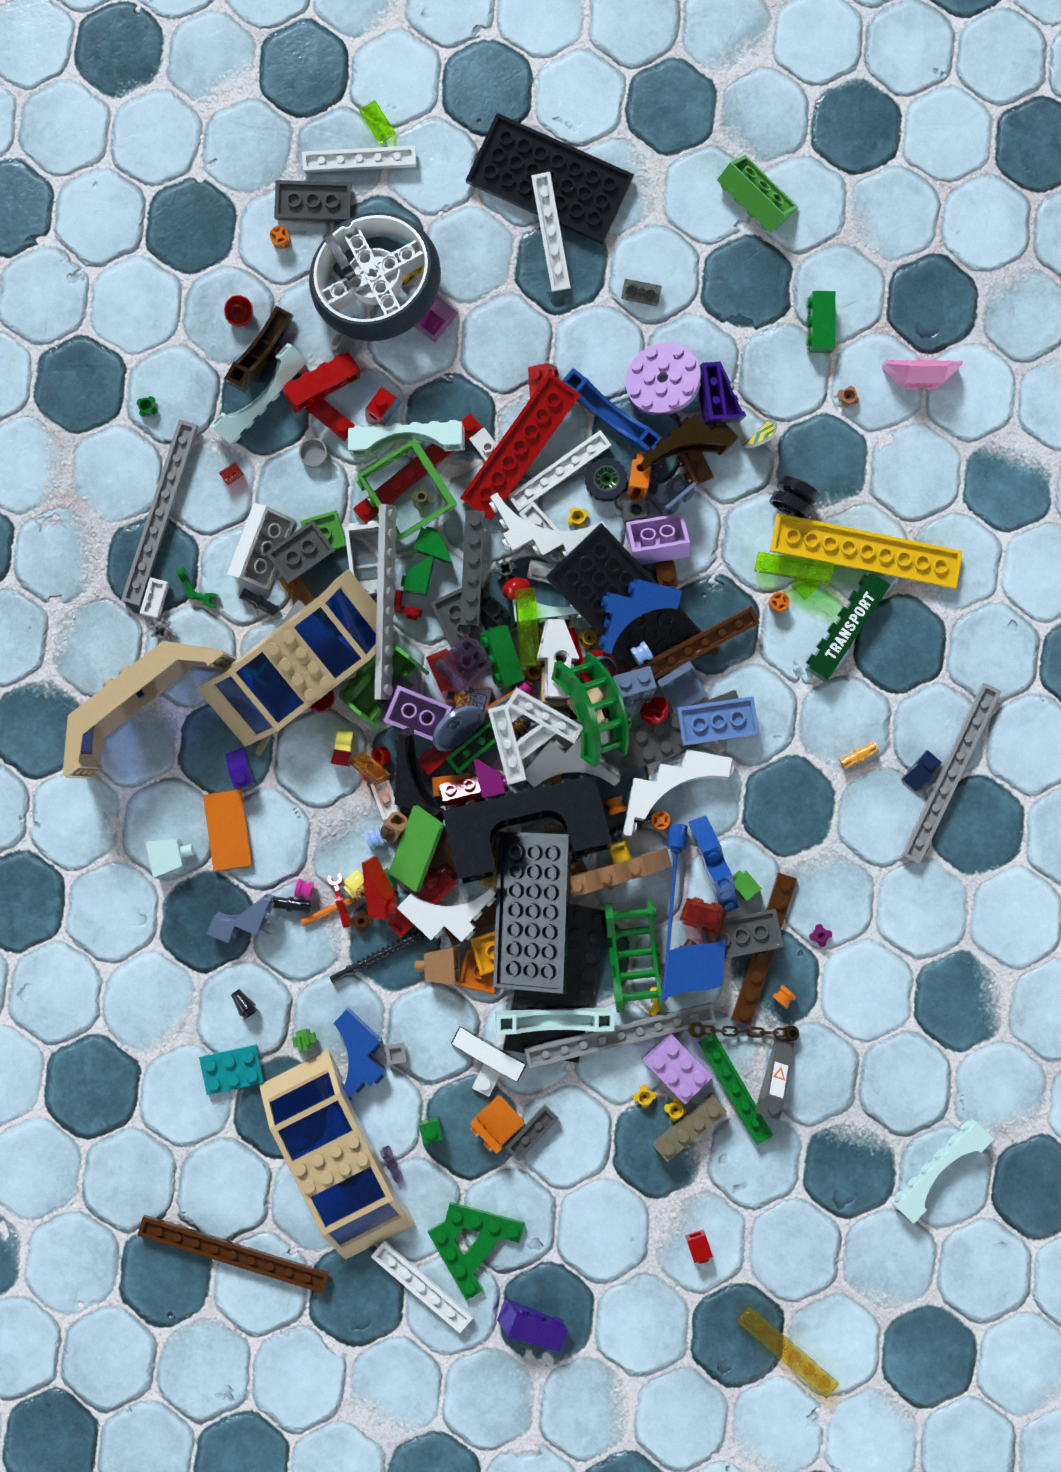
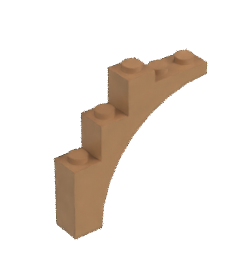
M663 848L621 862L572 875L570 877V897L588 894L669 868L672 864L668 850Z

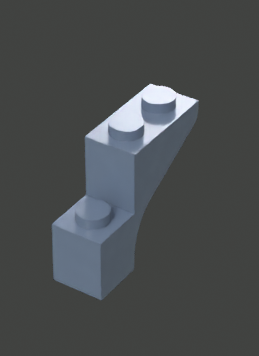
M265 894L238 915H227L218 912L211 921L207 935L229 943L232 938H236L240 929L257 935L267 925L268 920L265 918L267 913L270 914L274 907L272 902L274 895Z

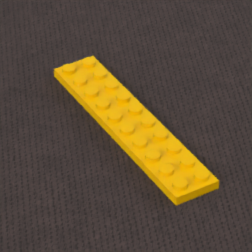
M781 513L776 514L769 551L950 589L957 588L963 553L961 550Z

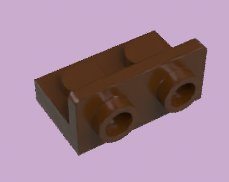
M686 452L677 454V457H675L679 467H683L685 471L684 478L688 485L695 482L696 486L714 478L702 452Z

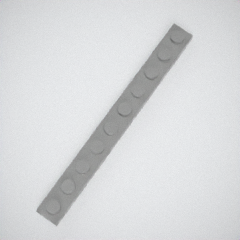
M178 420L121 598L124 602L137 606L142 605L199 427L197 424Z
M379 504L374 699L391 700L393 692L392 656L394 654L393 617L395 615L394 578L396 576L395 539L397 537L396 506Z
M986 683L981 684L901 856L917 864L921 863L1001 693L1000 690Z
M709 1002L614 1026V1031H591L524 1048L528 1068L530 1069L687 1030L693 1022H700L703 1025L715 1023L716 1018L713 1005Z

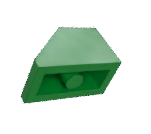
M429 526L426 529L421 527L414 551L451 564V557L440 534L437 533V529Z
M429 556L407 570L406 576L403 575L401 580V587H403L404 592L427 597L434 557Z

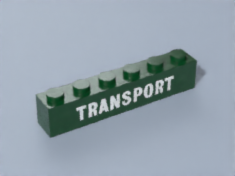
M872 572L867 576L864 574L858 582L860 587L857 592L854 590L847 599L850 601L847 607L843 606L837 614L839 619L836 623H831L827 629L829 634L825 639L822 638L816 646L818 648L815 655L811 654L806 661L808 665L805 669L824 682L830 678L891 585Z

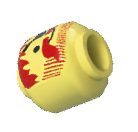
M356 870L344 880L345 886L343 888L353 899L355 897L361 899L365 895L363 873Z

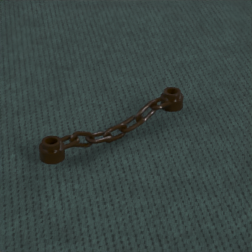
M693 1022L688 1027V1032L693 1038L713 1036L716 1032H721L726 1037H736L738 1033H746L748 1037L761 1038L765 1034H773L774 1037L784 1038L787 1041H795L799 1037L798 1028L792 1025L785 1028L778 1027L773 1031H765L762 1027H748L747 1030H738L736 1026H723L722 1029H716L713 1025H703L700 1022ZM696 1026L700 1028V1033L698 1034L695 1032ZM705 1028H712L710 1029L712 1033H705ZM725 1029H735L733 1030L735 1034H726L727 1030ZM750 1030H761V1035H751L752 1031ZM777 1030H781L782 1035H776L779 1034ZM790 1030L794 1031L793 1037L789 1034Z

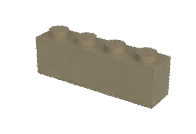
M711 1092L653 1142L654 1147L668 1162L727 1111Z

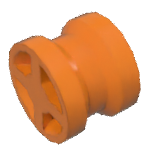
M280 225L271 229L269 235L274 247L277 249L287 248L291 241L287 229Z
M783 592L773 594L768 601L769 608L776 613L784 611L789 606V597Z
M622 795L604 801L605 805L608 806L609 816L627 810L626 806L622 803Z
M656 811L651 817V825L656 829H665L670 824V816L665 811Z
M784 985L780 986L778 993L772 995L786 1009L789 1007V1003L797 998Z

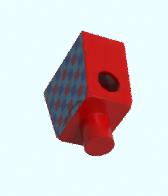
M381 387L365 409L366 420L373 425L381 424L385 426L402 401Z

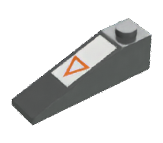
M775 1037L754 1113L780 1121L792 1061L793 1042Z

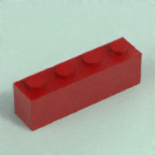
M349 352L340 353L332 361L321 363L317 369L303 373L295 381H288L283 387V396L294 413H297L359 379L361 370Z

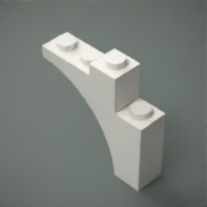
M490 888L477 899L456 906L431 904L411 893L397 909L430 940L434 937L438 939L444 933L443 927L445 926L461 942L464 939L468 941L475 934L473 929L476 927L470 921L472 919L476 921L483 914L480 910L485 905L489 907L496 900L494 897L496 892Z

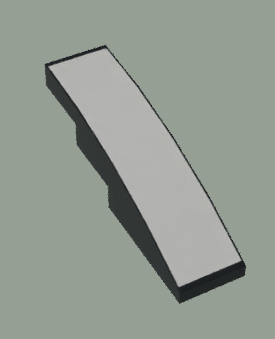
M459 1026L451 1042L452 1045L516 1082L519 1081L527 1065L525 1062L511 1056L510 1053L495 1046L492 1042Z

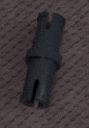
M246 588L242 590L239 599L253 605V608L257 610L259 608L271 616L275 615L279 607L264 599V596H258Z
M274 896L272 901L274 903L273 908L286 909L287 912L301 911L309 913L310 909L308 908H311V901L294 899V897L283 898Z

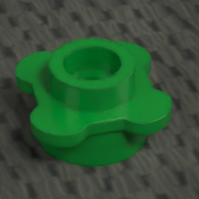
M149 396L148 398L145 397L137 400L140 416L146 417L148 414H157L158 409L155 407L156 400L154 397Z

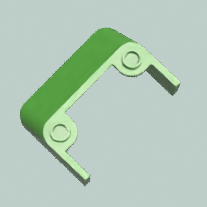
M393 643L392 687L401 676L405 678L413 677L418 669L426 675L430 673L409 654ZM374 655L356 671V677L349 679L339 692V698L360 717L381 732L382 728L375 723L381 716V707L378 704L382 699H374Z

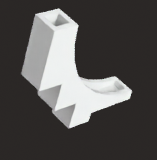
M498 493L490 496L491 503L489 505L494 513L498 512L501 519L499 522L503 529H508L507 532L503 533L504 539L502 542L507 550L511 549L512 553L533 542L534 544L531 546L535 554H540L542 558L561 547L563 548L561 552L565 557L599 524L597 523L574 531L544 529L517 516L503 502Z

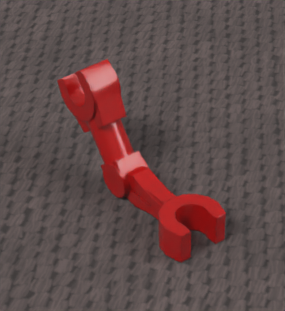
M339 873L336 882H333L332 877L328 876V883L335 889V903L340 913L342 926L346 928L351 926V919L345 907L344 898L341 895L340 887L343 885L344 879Z

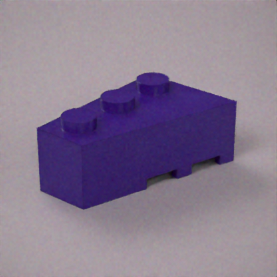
M721 361L702 363L700 365L702 374L699 396L703 422L706 425L720 424L722 421L725 423L741 422L746 417V414L738 403L739 399L730 386L731 382Z
M505 1298L497 1318L507 1337L560 1352L568 1333V1328L562 1319L550 1317Z

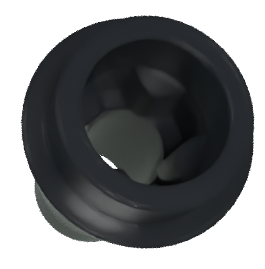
M241 989L231 994L239 1015L243 1016L244 1019L257 1011L256 1004Z

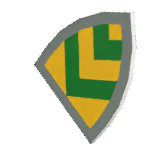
M768 419L742 446L744 448H754L765 444L772 453L775 452L778 448L776 446L778 440L775 438L778 432L777 422Z

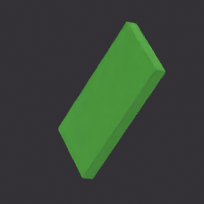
M418 805L412 808L389 870L390 874L414 892H419L445 826V824Z

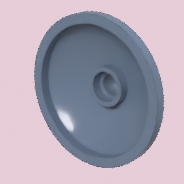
M462 706L446 714L434 730V746L444 752L459 748L480 730L484 721L483 712L476 706Z

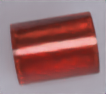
M236 461L219 472L228 486L245 475Z

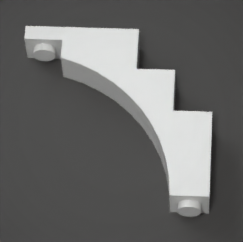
M686 749L682 768L660 763L656 782L634 778L622 837L630 838L632 834H635L637 823L634 820L644 821L654 804L675 787L699 779L726 780L729 775L733 774L734 764H731L732 758Z

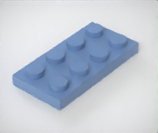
M754 696L677 707L682 746L760 734Z

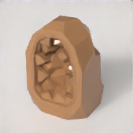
M392 812L381 828L383 838L390 843L396 842L405 830L407 817L401 812Z

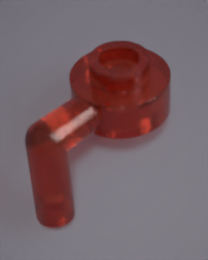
M443 863L436 869L428 868L422 885L426 888L434 887L439 882L440 875L444 872L453 880H456V871L447 863Z

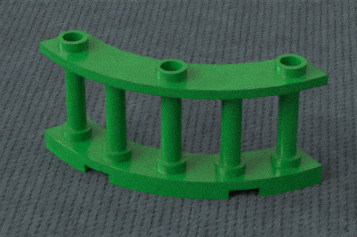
M590 652L586 653L584 664L572 668L567 667L561 661L555 662L551 679L564 691L566 696H571L575 703L573 708L578 722H582L584 733L581 734L580 758L592 767H596L599 765L600 755L604 752L616 749L624 756L627 755L629 726L623 697L607 669ZM586 671L594 680L581 683L576 674ZM599 687L605 700L592 704L586 691ZM609 707L612 721L598 725L595 711ZM612 729V742L601 745L600 734Z
M647 898L646 909L620 912L613 910L612 903H604L616 1013L624 1012V1004H627V1001L657 998L659 1008L663 1007V1001L660 999L663 988H661L657 963V956H660L659 944L655 945L653 917H657L656 907L651 905L650 898ZM648 916V926L627 929L615 928L614 922H618L619 919ZM649 934V948L623 951L617 949L616 939H619V937ZM652 956V970L626 973L619 971L618 961H621L622 958ZM651 977L655 979L656 990L628 994L622 992L621 983H624L625 980Z

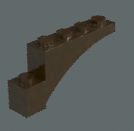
M275 306L258 336L248 349L235 362L233 361L224 379L230 386L246 393L252 380L259 383L294 317L292 313Z
M695 414L690 419L686 417L679 424L680 428H673L667 434V439L661 438L656 443L654 450L652 448L647 450L643 455L644 460L640 465L646 470L664 458L686 452H711L721 456L733 445L739 436L724 421L718 425L713 424L708 428Z

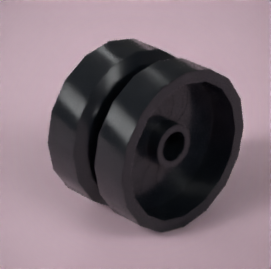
M781 476L777 484L779 491L773 492L769 500L770 504L787 515L807 519L812 510L810 505L816 502L819 492L802 480L791 476Z

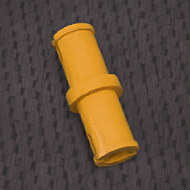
M872 741L860 749H854L853 753L840 758L839 761L842 763L841 765L844 770L858 762H864V759L878 753L879 749L876 748L877 745Z

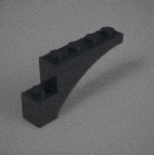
M407 727L399 732L396 737L394 805L409 809L418 805L443 823L442 811L444 809L435 801L423 779L416 757L414 729Z

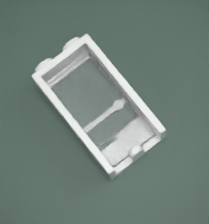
M369 521L367 525L351 523L349 527H344L349 570L370 596L377 595L379 521Z

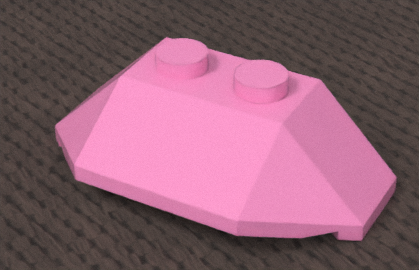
M886 360L882 364V369L901 388H907V390L926 388L928 391L937 390L963 364V361Z

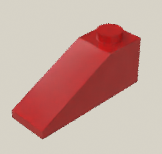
M372 856L361 862L368 917L387 920L398 913L396 894L377 856Z

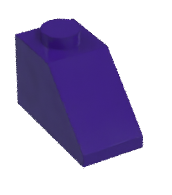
M245 748L226 753L228 772L234 789L239 790L256 784Z

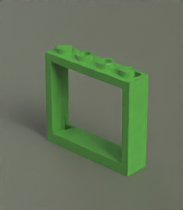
M416 438L357 474L359 480L356 482L362 491H367L369 503L372 507L376 506L379 510V504L382 503L366 479L413 450L447 503L402 533L396 527V538L399 542L457 506L454 497Z

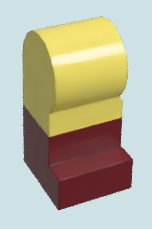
M338 729L330 764L350 767L354 739L353 731Z

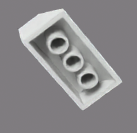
M254 503L227 575L269 591L277 569L266 555V552L290 536L296 520L266 505Z

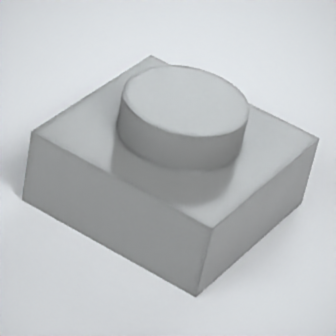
M405 1042L385 1045L388 1065L407 1062Z

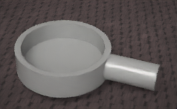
M325 427L319 438H307L301 443L299 457L304 464L310 467H318L325 463L328 457V448L325 441L331 434V429Z

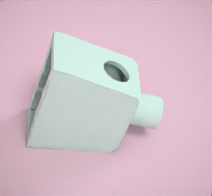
M180 839L145 842L153 878L186 866L185 857L194 856L193 845L182 846Z

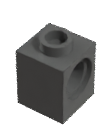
M644 498L621 502L624 524L630 521L647 519V515L650 514L649 504L645 503ZM638 507L641 513L634 515L631 512V508Z

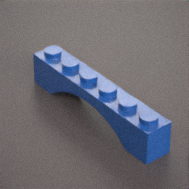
M571 369L562 382L581 395L577 400L578 403L642 453H645L650 448L653 450L656 448L655 445L662 438L648 426L623 412L608 400L586 377L576 369Z

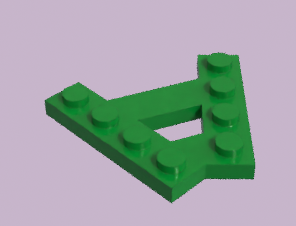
M450 1202L445 1221L428 1230L430 1238L466 1301L483 1291V1287L474 1272L500 1238L520 1243L524 1222ZM466 1228L481 1232L466 1253L463 1254L455 1239L460 1231Z

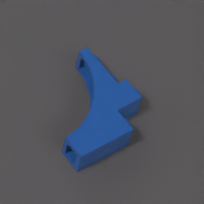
M634 579L628 589L630 597L607 592V595H604L602 598L601 607H603L604 612L610 614L609 617L606 616L604 628H606L605 635L601 636L599 642L601 651L611 654L620 633L630 622L642 614L663 608L678 609L682 590Z
M707 816L689 821L691 835L708 874L720 913L723 914L739 908L732 873L724 859L721 844Z
M348 1007L333 1024L343 1037L347 1048L348 1073L343 1089L351 1102L352 1098L350 1096L355 1091L359 1093L365 1087L364 1081L369 1086L374 1082L378 1084L384 1078L382 1073L385 1071V1068L369 1054L370 1052L374 1054L381 1047L379 1042L382 1038ZM338 1100L332 1104L337 1109L341 1107Z

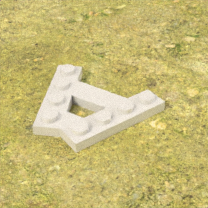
M517 687L507 704L488 709L508 785L526 780L521 760L554 735L558 734L575 743L583 730L581 724ZM524 714L539 723V725L516 741L512 722Z

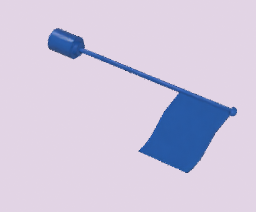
M676 823L669 824L667 848L670 849V852L674 853L663 993L662 997H660L662 1001H666L669 996L683 992L715 989L722 986L726 939L711 944L687 945L670 950L678 853L686 850L688 830L687 825Z

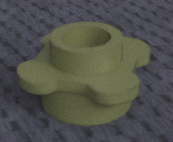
M425 486L420 487V490L412 492L410 495L411 499L416 502L418 509H422L433 501V497L428 494V489Z

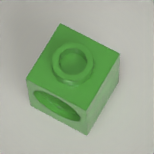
M739 870L733 875L735 889L745 901H748L762 889L746 870L743 872Z

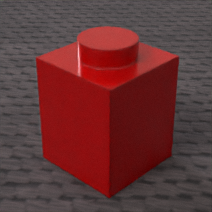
M704 1230L685 1235L694 1263H706L709 1261V1258L713 1257Z

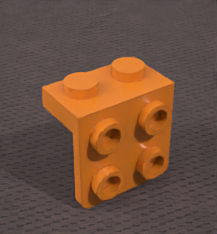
M498 1095L471 1120L470 1125L472 1127L470 1129L475 1136L483 1138L485 1141L484 1145L490 1152L494 1151L497 1154L502 1150L503 1144L524 1125V1120L502 1096Z

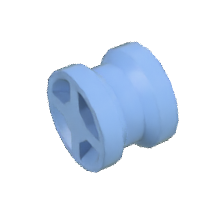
M644 641L640 643L639 647L630 649L639 666L645 660L653 658Z
M375 828L371 833L367 832L364 834L371 851L375 850L379 845H386L379 828Z

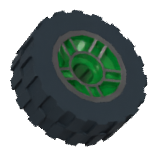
M613 458L596 460L587 470L585 477L586 489L591 496L602 502H611L614 499H618L623 494L627 485V472H625L624 466ZM604 476L608 479L610 478L608 483L603 482Z

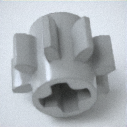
M164 617L159 621L153 619L155 626H149V630H153L151 638L155 636L158 638V642L164 637L166 640H169L167 633H173L174 630L169 628L171 621H164ZM158 627H159V628H163V627H164V628H165L164 632H163L162 630H161V631H158V630H157Z

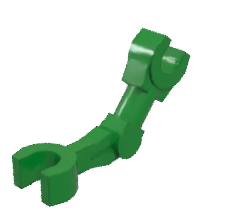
M181 567L175 570L184 585L188 598L202 601L203 604L210 608L217 607V605L211 604L210 599L212 597L219 598V595L216 593L202 594L195 592L188 580L185 568Z

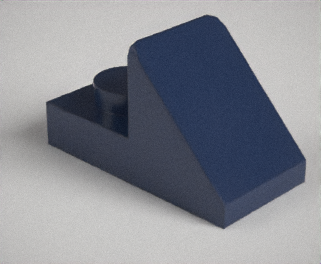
M925 750L901 779L914 791H918L933 778L932 774L942 762L931 752Z

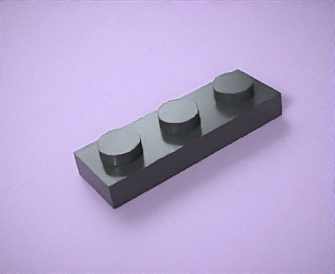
M544 1104L505 1146V1149L520 1161L559 1117Z

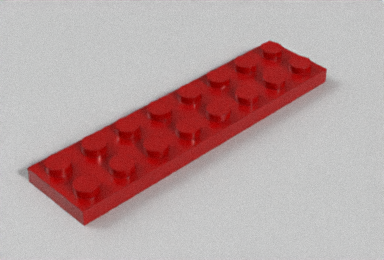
M549 372L460 499L477 511H485V517L492 521L497 513H494L489 505L491 503L490 496L498 493L503 502L506 501L581 395Z

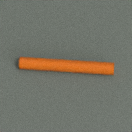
M349 897L344 899L345 907L356 903L355 898ZM333 904L300 919V921L305 926L339 910L336 904Z

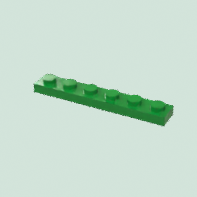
M716 1034L699 1041L698 1044L756 1145L774 1136L763 1116L754 1113L756 1104Z

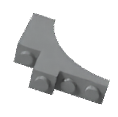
M581 734L575 743H572L567 749L559 739L550 738L524 767L526 781L534 788L550 777L569 772L592 774L615 786L620 781V772L615 766H609L602 755H600V762L596 767H592L580 758Z

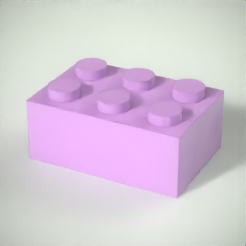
M683 513L626 522V538L629 551L640 565L690 557V540Z
M397 685L383 721L401 729L413 728L414 734L433 741L436 726L446 714L451 712L452 707Z
M672 1033L667 1034L642 1058L644 1063L684 1104L713 1078L711 1073Z

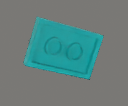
M257 1044L199 1057L207 1095L265 1082Z

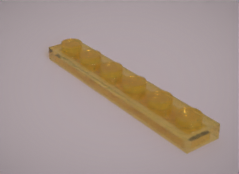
M749 1304L736 1319L741 1326L826 1399L839 1385L835 1378Z

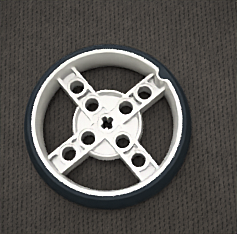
M375 212L355 216L338 225L331 233L343 253L349 248L353 252L355 258L351 261L350 265L356 277L350 281L344 278L327 287L328 278L337 261L324 240L321 242L310 267V293L319 315L330 327L340 334L361 341L387 340L410 330L429 312L437 297L440 286V260L433 242L417 224L396 214ZM378 236H393L405 239L411 243L390 253L384 249H370L366 239ZM425 265L419 287L412 297L400 307L395 296L402 286L403 276ZM359 300L368 305H380L385 315L372 319H356L338 313V311Z

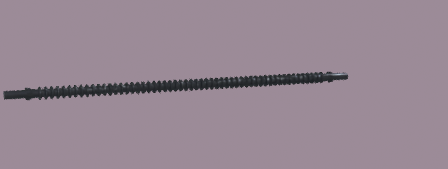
M655 812L647 815L644 821L634 820L637 823L636 830H640L642 826L650 823L651 817ZM622 826L620 830L616 829V832H610L611 842H617L618 838L622 840L624 829ZM571 854V864H573V861L577 862L579 858L582 859L583 856L572 858ZM419 930L416 933L412 932L411 936L407 935V938L402 937L401 941L397 940V943L392 942L391 946L387 945V948L382 947L381 951L377 950V953L372 952L371 956L367 955V958L362 957L361 961L357 960V963L346 966L345 969L329 976L330 980L334 983L348 975L355 974L358 970L363 971L364 967L368 968V965L373 966V963H378V960L383 961V957L388 958L389 954L393 956V952L398 953L399 949L402 951L403 947L408 948L409 944L413 945V942L418 943L419 939L423 940V937H428Z

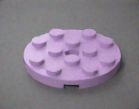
M659 343L646 348L635 357L628 368L626 390L629 398L639 410L649 415H671L682 410L692 402L700 389L702 373L699 362L688 348L680 344ZM660 376H668L667 381L659 382Z

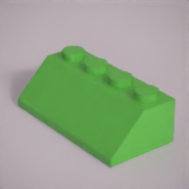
M746 155L730 162L717 179L721 188L729 192L734 197V200L747 209V213L751 217L756 218L761 223V227L770 233L778 229L798 209V206Z

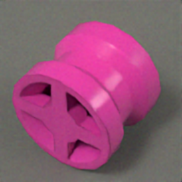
M298 879L294 897H304L305 900L310 901L314 882H304L303 879Z

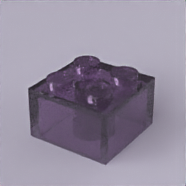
M468 635L457 641L434 663L435 667L459 693L468 688L493 664Z

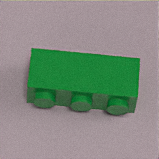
M812 291L810 297H807L806 309H809V316L806 318V328H809V335L806 336V346H809V353H832L835 349L836 291Z
M499 625L479 633L481 637L480 643L485 649L486 661L491 667L492 679L497 687H508L525 680L508 626Z
M491 722L446 758L458 774L496 744Z

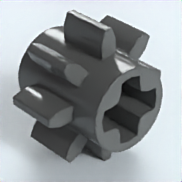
M503 558V562L495 563L498 569L494 570V573H499V581L502 578H506V581H508L509 577H516L513 570H517V566L512 567V559L507 562ZM507 566H509L510 572H505L503 574L502 567L506 568Z

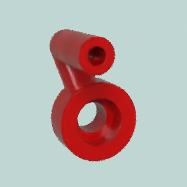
M396 590L394 598L395 613L405 614L406 619L417 621L418 617L422 618V609L401 606L404 591Z
M385 746L374 748L372 758L377 768L374 772L363 774L364 781L383 777L384 765L389 764L391 753Z

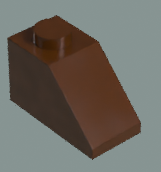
M668 560L653 563L656 582L659 585L676 588L678 580L674 561Z

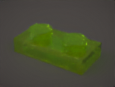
M375 100L359 109L361 116L379 144L395 135L394 129Z

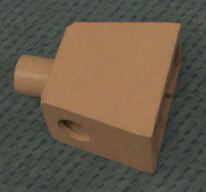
M459 946L424 953V960L415 961V971L425 972V980L429 982L447 985L461 983Z

